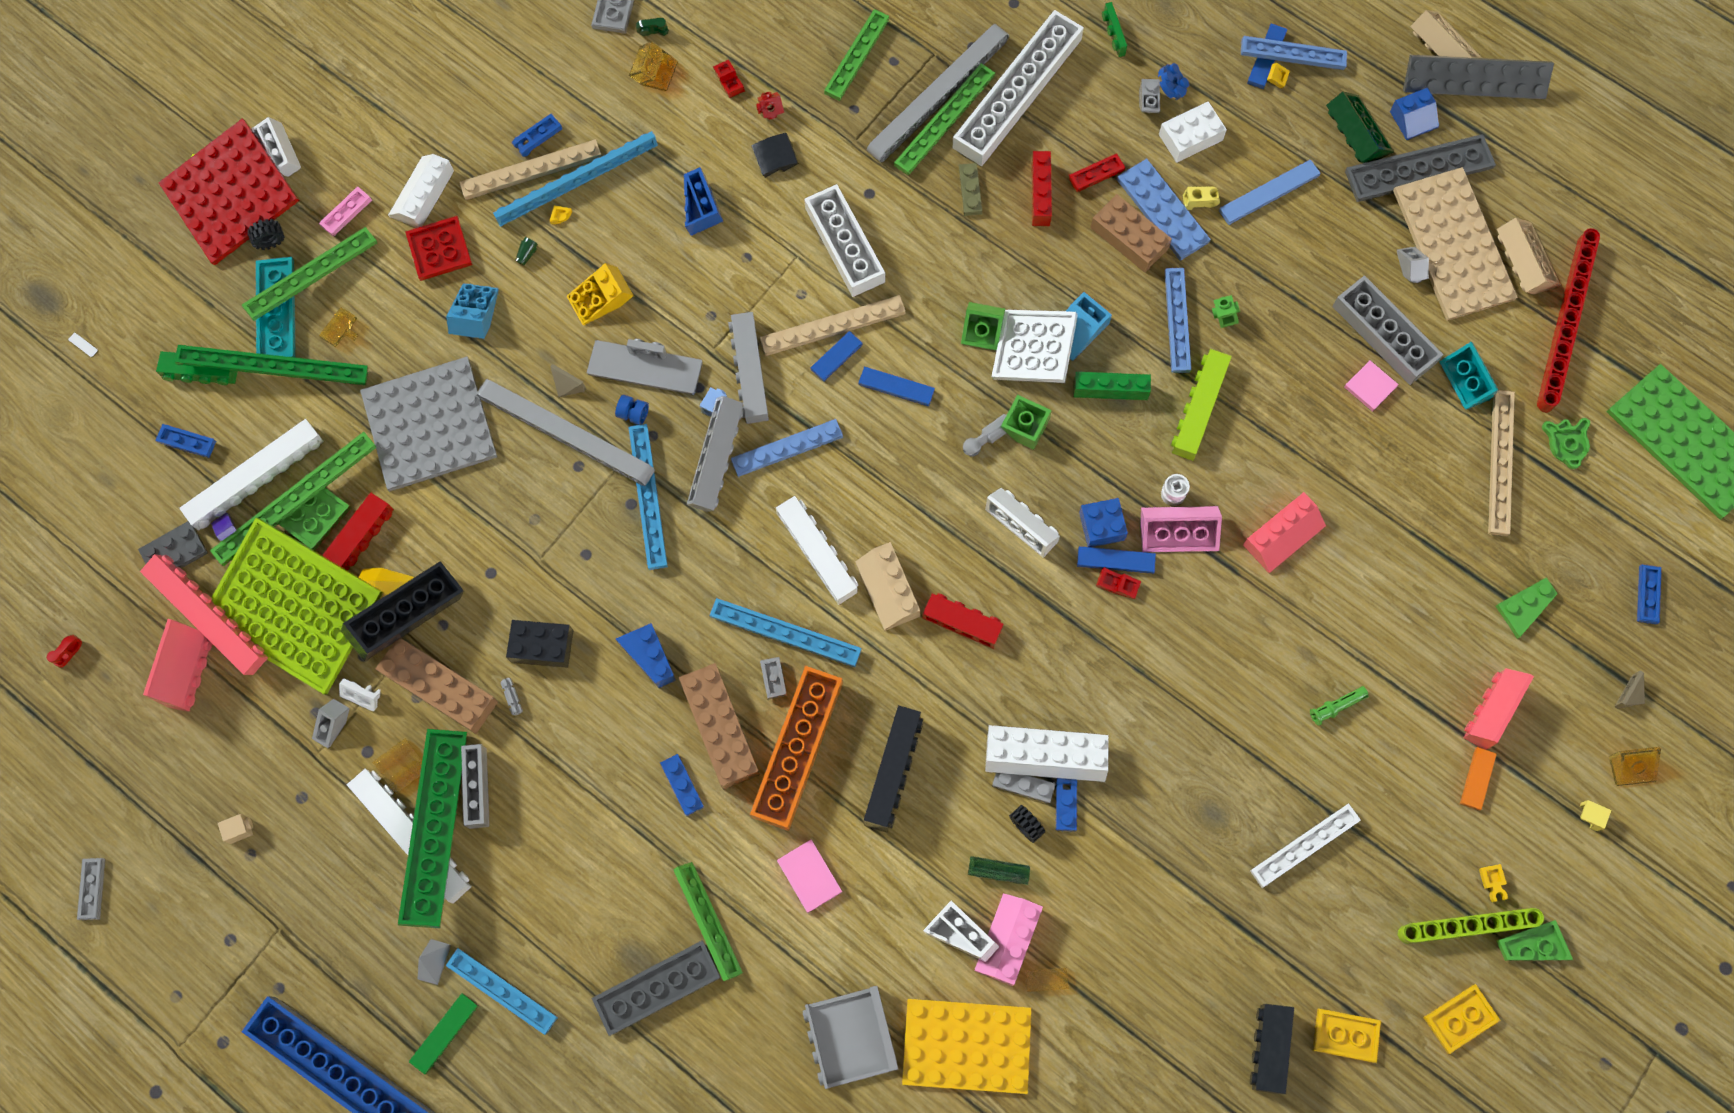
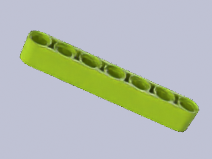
M1529 908L1410 923L1399 928L1398 938L1405 944L1530 929L1540 926L1544 921V916L1539 909ZM1529 913L1534 916V923L1528 920ZM1508 916L1514 919L1513 926L1508 923ZM1488 918L1494 922L1493 929L1487 924ZM1468 921H1471L1473 923V931H1470L1467 928ZM1448 923L1454 928L1453 934L1447 931L1446 926ZM1427 926H1430L1434 931L1432 937L1426 932ZM1407 928L1413 931L1412 939L1406 935Z

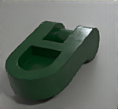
M664 18L645 19L636 23V31L642 36L657 33L665 36L669 32Z

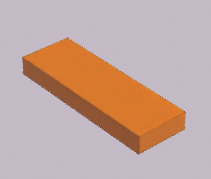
M1479 747L1475 748L1460 804L1479 811L1482 810L1496 753Z

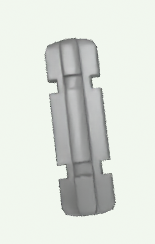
M505 678L501 681L502 689H505L504 694L508 706H511V714L518 715L523 709L521 704H518L520 701L515 687H512L514 685L512 679Z

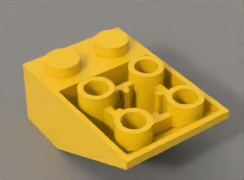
M605 263L569 293L567 298L582 325H586L621 307L634 295L618 267Z

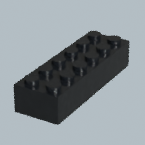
M440 561L342 624L341 632L361 658L367 661L460 600L464 590Z
M900 705L897 707L863 820L866 827L886 833L889 828H893L896 818L893 812L894 809L898 810L901 801L899 792L900 790L904 791L907 781L905 771H910L913 757L910 755L911 752L915 753L918 744L916 734H921L924 718H921L920 711Z

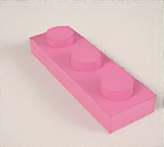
M356 187L319 224L334 237L372 200L364 191Z

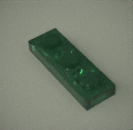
M970 856L968 875L1028 885L1030 866Z

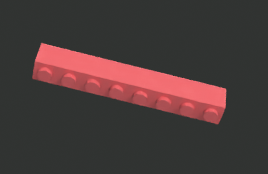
M154 554L140 572L243 675H254L268 659L264 654V649L254 644L250 640L251 636L241 631L237 627L238 624L233 619L228 618L225 615V611L215 605L208 594L198 589L199 585L193 580H189L186 577V572L173 564L174 561L171 557Z

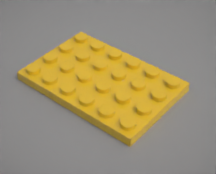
M908 999L902 1085L1028 1094L1031 1008Z

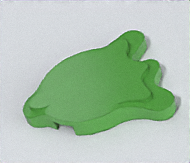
M1582 418L1575 426H1572L1567 419H1564L1559 424H1554L1550 421L1544 422L1542 430L1549 437V446L1553 456L1566 464L1568 468L1577 469L1589 452L1590 444L1587 430L1590 426V420Z

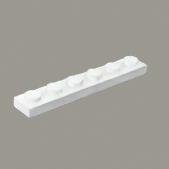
M1347 804L1250 870L1261 888H1263L1361 820L1352 807Z

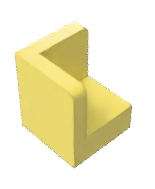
M1589 800L1580 804V807L1583 808L1581 820L1590 823V829L1595 831L1605 829L1611 810Z

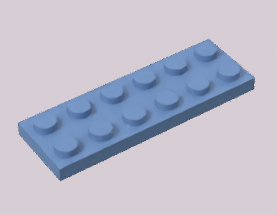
M1148 159L1143 160L1117 176V181L1145 217L1172 238L1170 249L1180 261L1210 242L1211 239Z

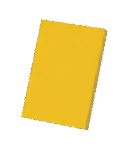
M1473 984L1423 1017L1447 1054H1451L1501 1021L1476 984Z
M1318 1008L1312 1051L1377 1063L1381 1020Z

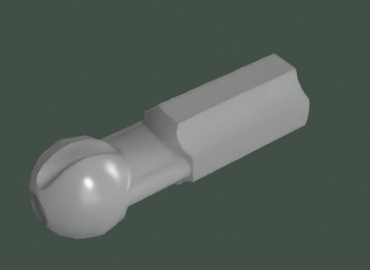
M1003 414L983 428L982 434L977 438L967 439L963 444L964 453L968 456H976L979 454L981 446L987 442L993 443L1005 435L1006 432L1001 428V425L1006 415Z

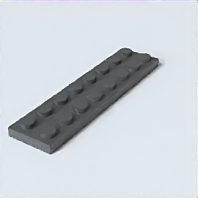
M1410 55L1403 91L1415 93L1428 88L1431 94L1546 99L1554 63L1550 61Z
M1481 134L1347 167L1345 173L1356 202L1393 194L1395 187L1463 167L1465 174L1469 175L1494 169L1496 164L1485 137Z

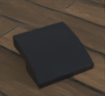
M787 133L778 134L751 145L761 173L765 178L779 170L785 172L799 164Z

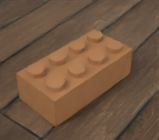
M1118 194L1093 217L1091 223L1093 231L1144 273L1169 249L1172 238Z

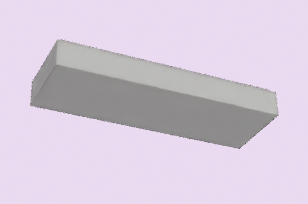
M104 858L82 859L77 920H100L105 868Z

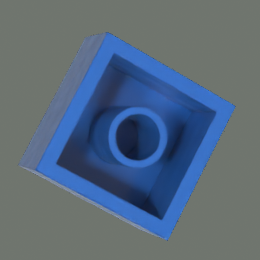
M1119 498L1081 505L1079 515L1088 547L1125 541L1128 532Z

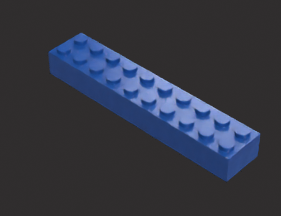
M267 996L242 1030V1033L352 1113H435L276 997Z

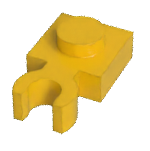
M1501 864L1480 868L1479 872L1484 889H1491L1489 895L1491 902L1497 901V893L1501 895L1502 900L1508 899L1507 892L1501 887L1507 884Z

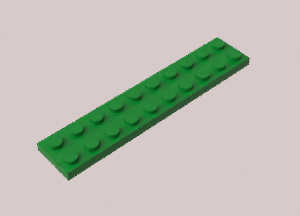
M427 729L398 926L441 928L462 778L461 746H466L467 732Z

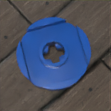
M1173 63L1162 67L1158 72V77L1161 76L1162 81L1159 83L1163 92L1169 98H1176L1175 100L1184 97L1187 87H1189V81L1183 77L1178 65Z

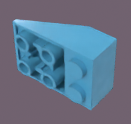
M463 283L446 316L448 333L485 339L491 325L499 289Z
M1085 292L1066 310V312H1076L1078 315L1069 358L1072 361L1109 325L1112 316Z

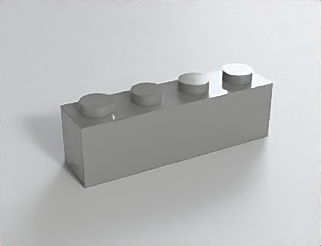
M482 744L461 746L464 826L469 829L489 827L487 748Z

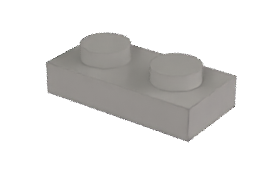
M780 658L761 660L767 699L787 696Z

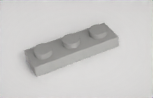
M996 773L992 787L1050 804L1055 783L1028 775Z

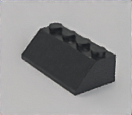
M1262 1004L1257 1009L1256 1020L1259 1021V1027L1254 1033V1042H1257L1256 1051L1253 1050L1252 1063H1255L1254 1072L1250 1074L1252 1090L1273 1094H1286L1294 1007Z

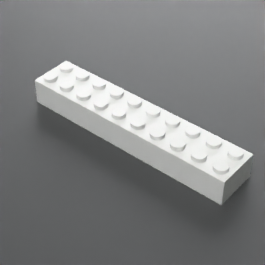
M1054 10L953 137V149L978 165L983 166L1082 40L1084 27Z

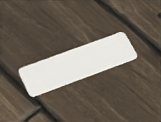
M76 333L68 339L90 357L98 351Z

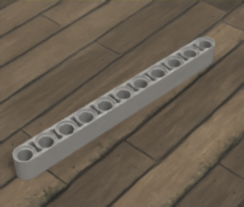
M993 24L868 145L867 152L879 162L885 161L961 87L981 63L984 65L1007 42L1009 34L998 25Z
M486 379L476 394L490 405L642 486H646L655 471L652 466L491 380Z

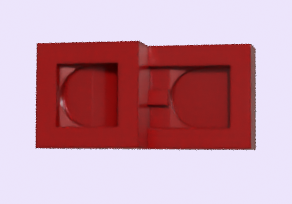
M729 59L713 66L729 98L745 92L744 86Z
M1104 567L1101 569L1096 587L1120 596L1135 599L1141 581L1126 574L1120 575Z

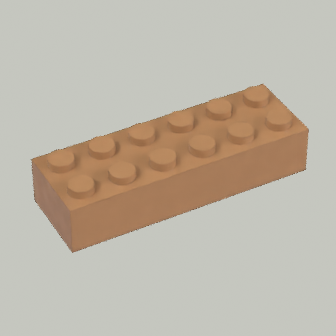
M401 638L393 643L375 668L382 675L474 734L479 731L498 703L493 696Z
M716 663L679 677L722 789L725 790L759 776V771Z

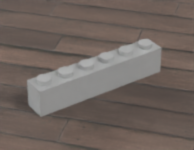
M753 312L731 315L732 322H728L730 333L734 334V339H731L732 350L736 349V355L733 356L734 366H738L739 372L735 374L737 384L741 383L738 395L739 401L743 400L744 405L742 407V418H746L747 424L769 421Z
M725 396L716 398L688 497V506L706 512L714 511L719 502V498H717L718 493L724 484L722 480L723 475L729 466L727 462L728 457L734 448L732 444L733 439L736 437L739 429L737 427L738 421L743 415L742 402Z

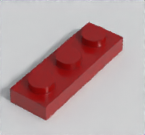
M1116 153L1070 174L1069 180L1076 192H1080L1125 171V166Z

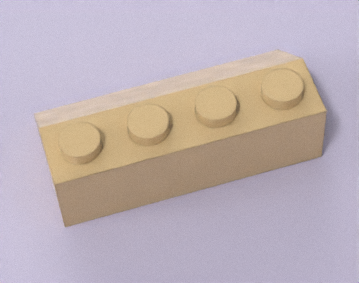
M1425 10L1410 26L1414 30L1413 34L1418 39L1422 38L1426 42L1424 44L1426 48L1430 51L1434 50L1437 56L1482 58L1437 11Z
M1514 218L1497 229L1499 233L1498 239L1506 248L1505 254L1514 265L1512 269L1521 280L1520 286L1524 292L1537 294L1561 286L1531 222Z
M891 542L872 549L855 561L884 631L920 617L919 606Z

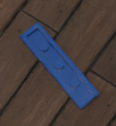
M1271 23L1265 39L1283 41L1287 29ZM1257 58L1247 84L1264 89L1275 60Z
M865 366L858 382L860 386L928 407L935 391L934 387Z
M1079 546L1077 567L1097 569L1105 567L1109 570L1154 574L1156 553Z

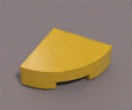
M554 205L550 224L565 222L571 216L572 209Z

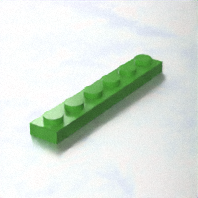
M875 9L872 11L824 90L825 95L838 101L842 99L889 21L888 15Z
M693 862L673 869L723 981L739 976L743 972Z

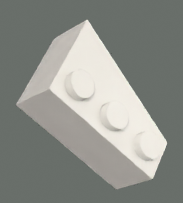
M268 117L252 128V131L282 175L289 177L301 168L281 122Z
M952 901L923 930L927 935L984 962L999 948Z

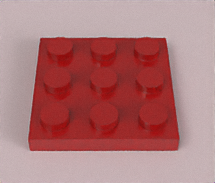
M458 216L405 231L420 281L473 265Z

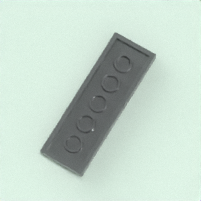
M702 940L593 997L592 1001L608 1036H612L720 979L721 976Z

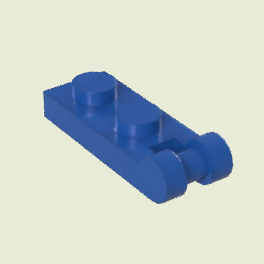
M551 113L514 138L512 144L515 148L519 149V153L523 157H526L534 148L563 129L562 125Z
M1056 778V831H1076L1077 779ZM1063 784H1070V790H1063Z

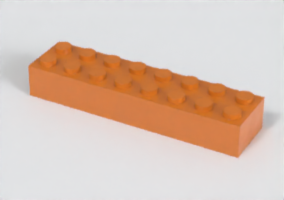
M808 666L804 667L750 812L751 818L787 831L790 830L843 685L842 678Z

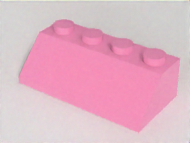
M1218 506L1141 508L1142 552L1219 551L1222 515Z
M1003 893L988 936L999 948L986 962L978 959L974 971L1014 986L1043 907L1028 900Z

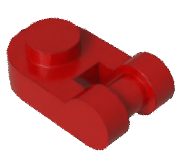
M76 635L66 636L55 651H50L47 654V660L59 668L64 667L80 649L82 640Z

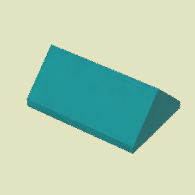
M1469 342L1439 361L1465 410L1490 401L1499 391L1473 342Z

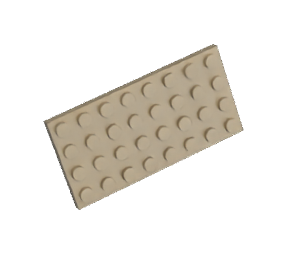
M1463 167L1394 188V194L1416 248L1429 258L1428 277L1446 321L1511 302L1518 298Z

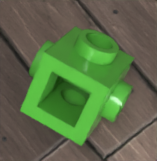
M1232 295L1214 300L1215 308H1212L1214 319L1218 318L1221 328L1239 323L1237 313L1240 310L1238 302L1233 301Z

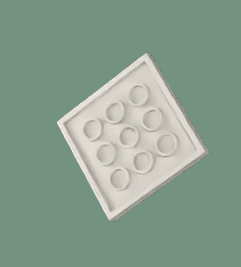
M1005 310L992 378L994 380L1065 383L1078 317L1077 313L1066 311Z

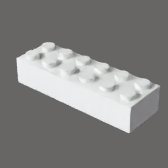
M836 184L805 198V209L852 297L885 283V272L838 185Z
M989 725L985 772L1105 782L1108 773V735Z

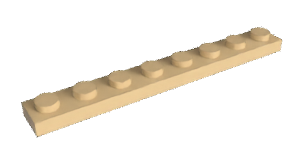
M595 139L461 181L460 186L465 200H469L587 163L602 156Z
M900 295L765 335L760 337L765 356L904 315L905 308Z
M1499 390L1493 397L1488 534L1509 536L1515 392Z

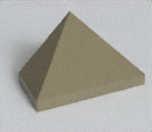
M554 364L550 366L558 397L586 390L583 381Z
M1640 670L1631 676L1614 706L1615 708L1620 709L1645 704L1644 672Z

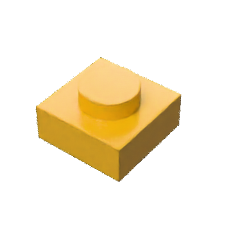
M1274 63L1270 69L1267 81L1279 88H1283L1290 71L1280 64Z

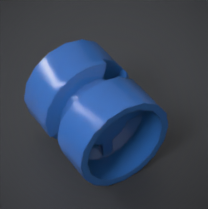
M622 395L617 403L615 416L623 420L630 419V422L642 425L648 414L649 403L639 399L635 401L633 397Z

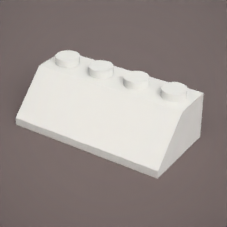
M435 154L422 156L388 216L415 228L422 227L454 172L449 160Z
M1000 488L987 497L985 510L1044 558L1059 540L1060 536L1057 530L1044 524V520L1039 515L1032 514L1028 506L1014 499L1015 496L1010 491Z

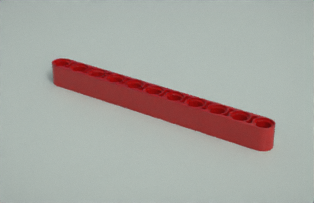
M1594 228L1585 230L1576 244L1537 400L1538 409L1545 413L1552 411L1561 400L1600 241V233Z

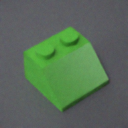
M969 302L961 344L997 350L1005 308Z
M1017 395L1001 428L1016 442L1034 450L1050 420L1052 410Z

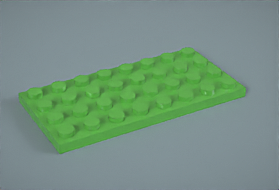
M1659 364L1606 412L1721 520L1734 508V432L1662 364Z

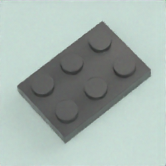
M189 521L138 549L145 564L154 554L167 555L173 559V564L179 568H183L208 554L196 529Z

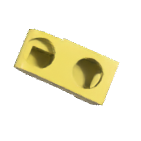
M1187 187L1183 194L1184 206L1187 210H1192L1194 207L1211 208L1220 204L1219 193L1216 187Z

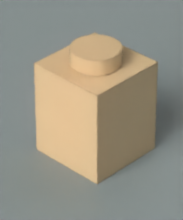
M239 814L218 823L223 842L232 844L253 835L252 820L245 815Z

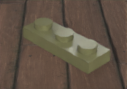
M977 163L959 164L964 216L981 215L982 205Z

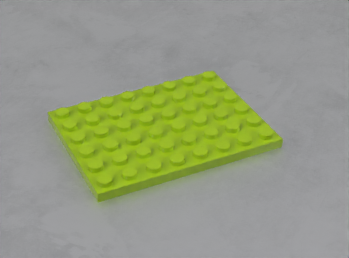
M255 518L211 598L215 605L225 611V615L228 618L233 619L238 624L237 627L241 631L251 636L250 640L254 644L264 649V654L268 657V661L322 694H328L353 649V646L341 632L342 624L380 600L384 592L262 519Z

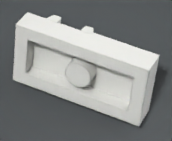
M346 679L339 683L340 697L373 712L376 710L377 699L380 698L379 689L373 693L371 692V685L364 689L357 683Z

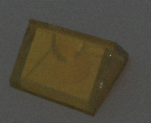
M1661 748L1625 750L1610 755L1609 760L1615 785L1624 786L1656 782Z

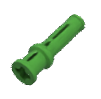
M1361 686L1332 702L1326 701L1323 706L1311 709L1310 716L1315 724L1319 726L1322 724V721L1330 717L1335 718L1338 712L1368 698V691L1364 686Z

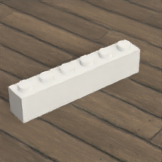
M794 496L776 507L777 515L839 605L858 593V583L853 576L850 577L846 572L848 568L842 560L839 562L836 557L838 554L832 545L829 546L827 544V537L822 530L818 531L815 526L817 523L812 515L808 516L805 510L807 508L803 501H798Z

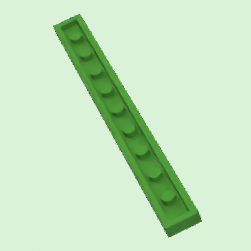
M362 432L243 524L236 532L210 550L222 566H225L233 560L255 518H260L275 527L376 449V445L365 432Z

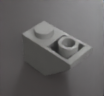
M1159 79L1141 80L1139 89V107L1141 112H1160Z

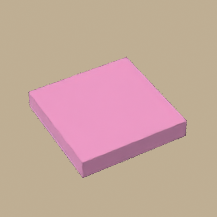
M1369 361L1344 388L1373 412L1399 384L1372 361Z

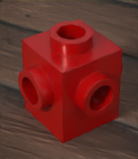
M765 92L761 94V97L757 98L756 108L758 114H762L764 119H774L777 115L784 113L781 97L778 92L772 94L771 92Z

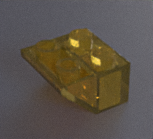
M651 41L639 47L629 76L642 86L667 91L678 61Z

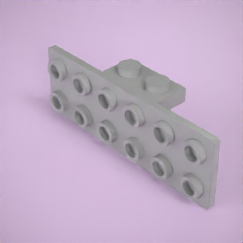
M628 339L627 346L596 340L587 374L694 395L703 362L700 359L668 354L665 346L658 342L647 343L641 339Z

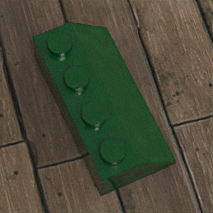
M1342 91L1326 105L1329 109V116L1337 122L1338 130L1347 138L1346 143L1349 147L1353 148L1355 157L1359 162L1376 161L1394 153V150L1359 95Z

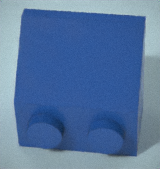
M1428 88L1395 100L1390 110L1406 140L1439 127L1436 101Z

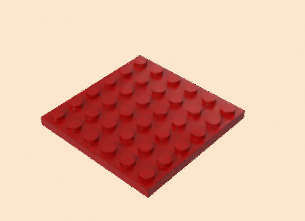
M243 118L158 182L213 265L218 264L250 239L248 229L250 226H253V223L256 222L258 224V221L262 220L264 222L265 219H268V221L271 219L275 220L300 201Z

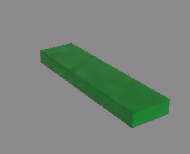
M461 993L409 1060V1063L426 1075L479 1005L464 993Z

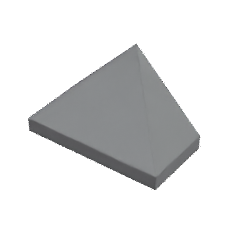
M432 939L429 941L419 957L418 980L438 985L450 950V944Z

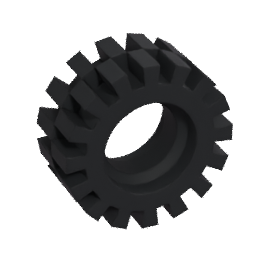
M265 219L264 222L260 220L258 224L255 222L248 229L252 246L258 250L260 248L261 250H265V248L269 250L272 246L275 248L277 247L276 244L280 245L285 238L280 223L277 220L274 221V219L270 221Z
M1020 805L1009 815L1016 828L1030 842L1034 843L1045 833L1041 823L1023 805Z

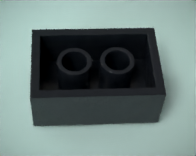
M512 620L506 658L511 663L568 668L574 630L568 624Z

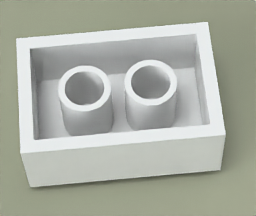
M1206 102L1162 123L1159 136L1177 163L1223 141L1227 129L1210 103Z

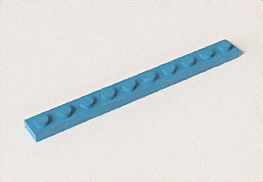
M652 131L645 133L638 139L627 142L616 150H611L601 158H596L591 163L580 166L577 170L563 175L560 179L549 182L538 190L531 191L527 196L516 199L505 207H500L497 211L493 212L497 223L501 227L658 146L655 135Z

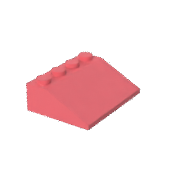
M168 619L143 695L168 708L189 712L190 708L194 705V695L196 689L200 686V676L202 670L206 667V657L213 644L199 630Z

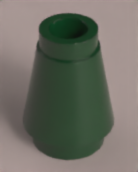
M525 237L524 240H521L515 261L525 266L537 251L536 247L538 244Z

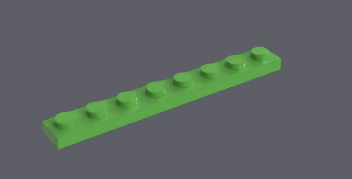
M981 63L894 162V166L909 176L995 77V72Z
M364 227L243 303L242 307L250 318L255 321L377 244V241L369 230Z

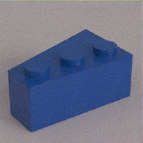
M701 167L685 173V228L690 235H694L723 222V218Z
M652 623L616 638L618 644L658 688L676 681Z

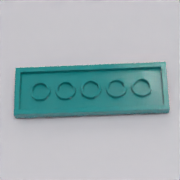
M292 257L257 260L256 295L293 273L294 259ZM295 296L256 320V353L295 357Z

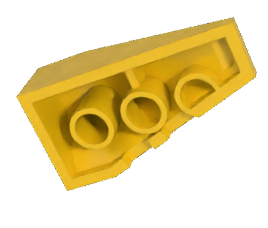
M384 568L362 569L359 578L384 592L381 598L414 578L413 576Z

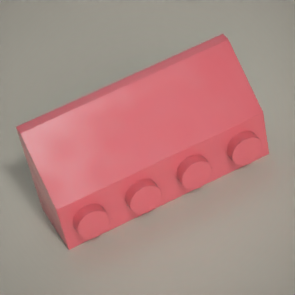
M1303 492L1248 537L1243 546L1270 573L1325 528L1326 525L1317 505Z
M1507 668L1500 673L1496 672L1491 680L1493 682L1491 689L1488 688L1483 694L1484 702L1482 705L1479 704L1473 713L1475 715L1474 720L1469 721L1464 729L1466 732L1464 739L1485 750L1497 744L1534 676Z

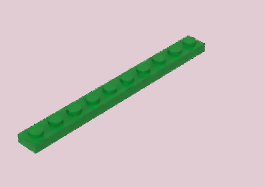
M186 345L177 346L174 361L176 365L366 385L369 369L367 365Z

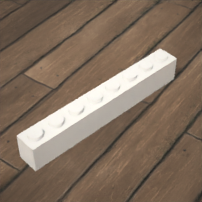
M304 419L179 509L189 523L198 531L206 528L214 519L221 517L231 507L240 504L242 499L254 494L262 485L271 482L273 477L285 472L290 465L302 460L307 453L317 449L324 441L313 426Z
M364 769L347 786L408 855L414 815L412 813L407 814L404 810L406 808L404 803L400 799L395 800L392 794L394 792L389 786H383L379 782L381 777L374 770L370 772ZM450 858L445 899L450 903L457 901L471 888L468 883L470 879L463 871L459 873L456 870L457 864L452 858Z

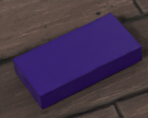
M227 512L211 523L216 537L220 541H223L237 530L231 516Z

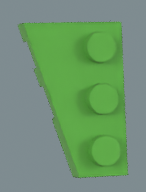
M1546 577L1497 604L1496 608L1518 639L1558 593Z
M1556 920L1497 940L1505 961L1573 960Z

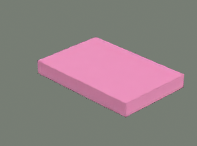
M812 840L777 860L807 913L842 893Z

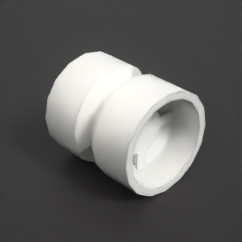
M1180 474L1169 476L1161 491L1163 501L1171 506L1181 504L1189 491V481Z

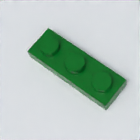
M1105 3L1102 18L1107 23L1109 37H1112L1113 50L1117 51L1118 57L1125 56L1127 43L1113 3Z

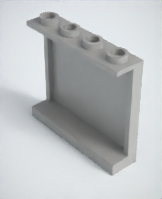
M877 986L805 1005L806 1010H802L805 1023L809 1022L811 1028L807 1033L810 1044L814 1043L816 1049L812 1053L815 1065L819 1064L821 1070L820 1073H817L820 1086L824 1085L825 1089L898 1070Z

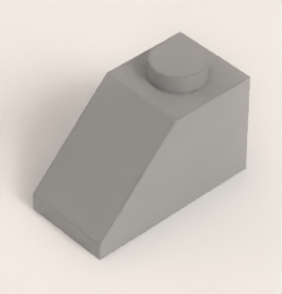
M1416 247L1397 249L1402 273L1406 279L1412 283H1419L1422 280L1428 279L1429 258Z
M332 699L320 708L312 739L329 748L346 724L350 708L335 699Z

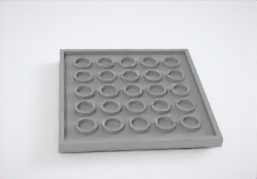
M468 357L360 390L374 443L377 447L376 450L386 487L389 492L497 458L479 395H476L478 389Z

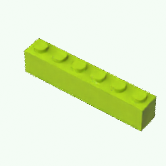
M1210 349L1208 355L1204 354L1200 364L1203 365L1202 371L1198 370L1194 380L1198 383L1196 387L1192 386L1189 397L1192 398L1191 402H1186L1183 410L1186 416L1184 420L1180 419L1177 430H1180L1179 435H1174L1171 446L1174 447L1172 454L1194 460L1232 356Z

